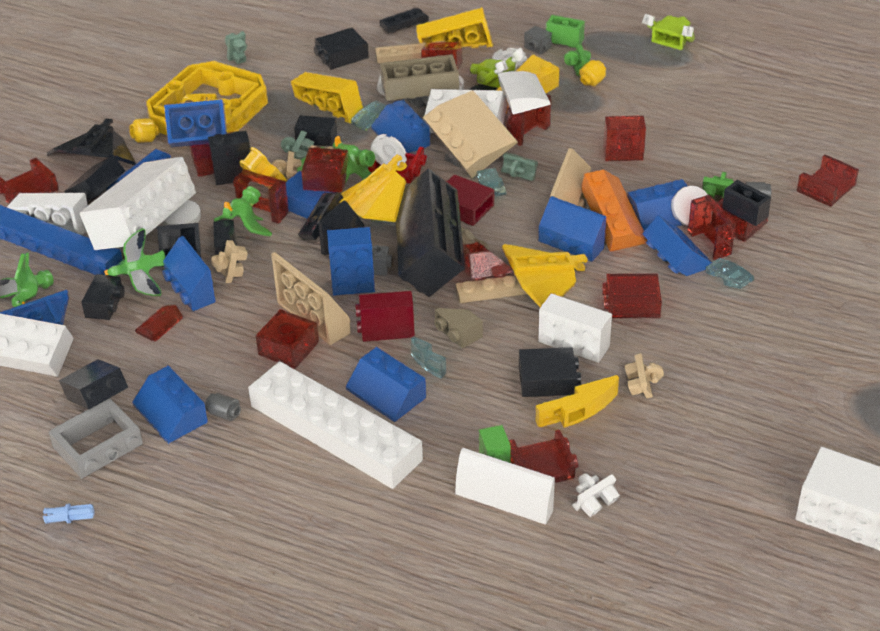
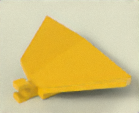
M396 154L389 163H383L366 179L342 192L343 199L340 203L343 200L347 201L354 212L361 218L396 222L406 185L405 179L396 172V170L402 171L407 167L406 163L402 161L397 166L398 161L403 158Z
M509 244L502 246V250L521 287L540 308L550 294L563 297L576 284L574 268L577 271H585L586 267L583 262L587 263L588 261L585 254L570 256L569 252L550 253Z

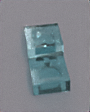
M377 100L368 104L351 119L352 124L367 131L386 105Z
M496 168L477 171L476 176L479 184L494 189V197L507 194L502 178H499Z
M719 258L706 266L707 275L723 278L725 286L741 289L754 280V276L726 259Z
M413 336L411 338V355L414 360L427 372L442 379L446 374V357L432 352V344Z

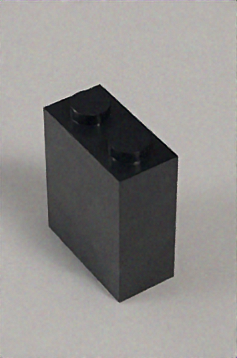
M353 27L315 38L314 52L331 70L369 58L368 43Z
M235 131L233 133L216 134L208 137L216 186L253 180L239 163L251 152L247 131Z
M113 155L92 166L64 192L85 193L86 200L89 201L100 195L126 170Z
M573 347L519 349V374L522 397L575 394V387L581 385V372L576 371L579 370L578 356H574Z
M99 359L59 380L67 400L88 410L129 388L120 367Z

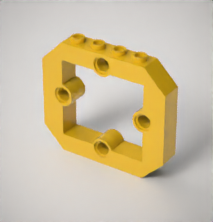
M216 61L188 65L146 101L149 118L158 125L159 133L167 135L164 105L181 104L183 97L194 92L201 84L218 88V92L222 96L242 95L240 98L230 99L232 104L230 109L234 120L226 124L227 134L239 131L268 104L266 86L261 74Z

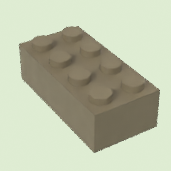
M453 55L380 63L381 83L386 101L430 96L431 89L459 90V72Z

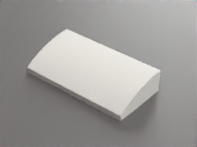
M524 71L498 73L501 89L513 114L550 105V101L536 74Z
M462 448L456 475V494L546 525L553 512L555 478Z

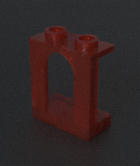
M244 169L235 177L233 182L236 198H242V192L249 186V182L270 186L271 188L268 190L269 199L260 197L259 201L254 203L252 207L271 212L272 222L279 224L289 213L285 181Z
M710 195L691 200L688 233L690 236L693 237L703 233L714 244L713 260L732 255L736 221ZM712 211L725 223L717 226L716 229L710 224Z

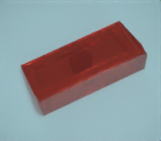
M176 305L162 306L136 328L135 332L155 342L182 320L183 315Z

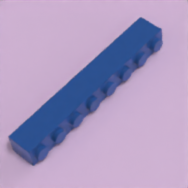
M0 205V239L95 275H105V270L118 265L123 260L120 249L94 250L88 237Z

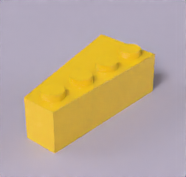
M483 7L416 25L419 43L444 41L446 48L453 47L454 49H461V47L467 46L478 48V46L485 45L493 47Z
M534 54L516 70L536 74L545 93L559 86V67ZM501 86L496 91H502ZM508 104L506 114L510 116L513 113Z
M304 72L290 81L295 98L310 105L316 104L324 112L328 110L337 118H345L347 123H352L365 114L355 80Z

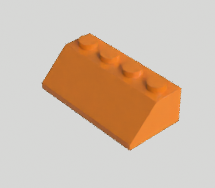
M605 170L585 173L581 189L591 211L606 216L605 242L609 251L612 252L646 244L647 239L642 234L644 230L620 179Z

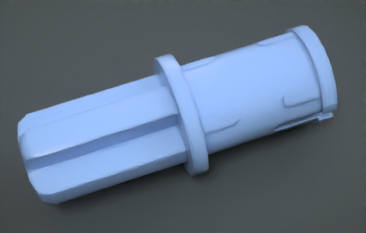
M66 504L65 507L44 508L43 514L50 516H43L46 524L63 521L71 523L73 520L94 518L95 510L92 504L75 506Z

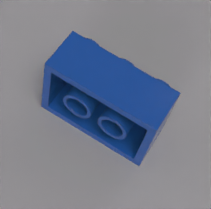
M223 99L164 105L168 144L171 148L209 144V136L227 134Z
M370 227L328 230L333 296L375 292Z

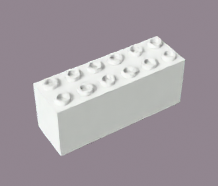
M183 157L144 162L79 213L94 250L124 247V243L132 234L141 228L145 229L146 235L191 198L196 191Z
M821 447L802 486L796 520L880 551V467Z

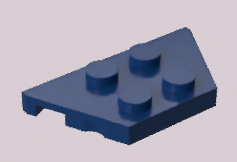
M64 290L2 311L0 314L63 325L69 301L68 291Z

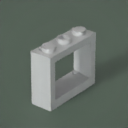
M110 398L48 431L53 448L81 479L143 444L139 427ZM113 421L124 430L81 455L71 446Z

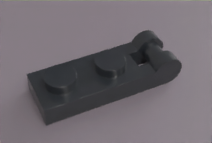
M414 8L381 19L379 22L380 27L387 33H393L417 23H427L429 16L423 13L420 8Z
M322 194L298 234L303 240H316L320 236L318 221L340 204V201L343 199L342 194Z

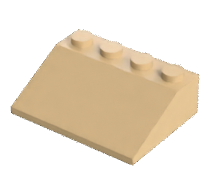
M474 90L436 106L423 117L431 130L471 178H474L518 143Z
M276 252L272 253L278 304L329 345L349 335L350 318L332 297Z

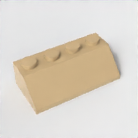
M571 148L567 151L550 198L553 196L584 208L586 198L581 186L584 174L590 173L591 167Z

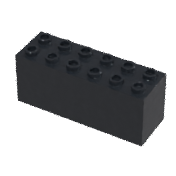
M428 168L404 188L396 219L399 277L404 282L414 286L418 292L430 297L465 269L458 191Z

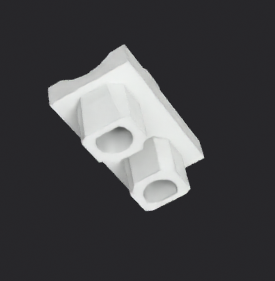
M585 473L579 477L580 485L576 487V490L581 494L578 495V501L573 503L572 506L576 511L582 508L589 517H592L602 508L601 504L597 501L598 497H601L607 506L614 503L620 496L613 486L616 482L615 477L610 475L599 482V478L596 475L593 477Z

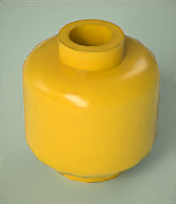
M590 60L579 71L580 81L586 86H597L606 77V67L601 61Z
M151 118L135 119L130 124L129 132L131 138L137 143L153 142L156 135L159 134V128Z

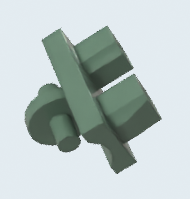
M241 31L238 35L231 33L225 37L227 59L229 61L234 60L237 64L246 61L245 50L247 49L244 31Z
M301 131L296 141L293 137L283 138L281 148L286 153L289 151L294 152V158L302 160L308 157L309 147L314 145V141L306 139L307 132Z
M508 152L504 153L501 172L510 174L514 178L520 177L530 181L535 180L538 161Z

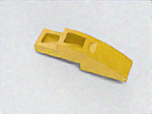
M615 375L576 386L575 394L536 405V424L540 428L561 422L565 428L590 418L604 409L617 396L619 377Z

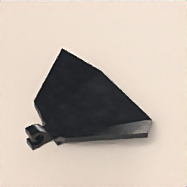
M107 118L101 125L95 124L87 133L54 147L47 152V156L55 152L106 158L114 155L118 161L136 165L123 137L114 131L113 126H110L113 123V119Z

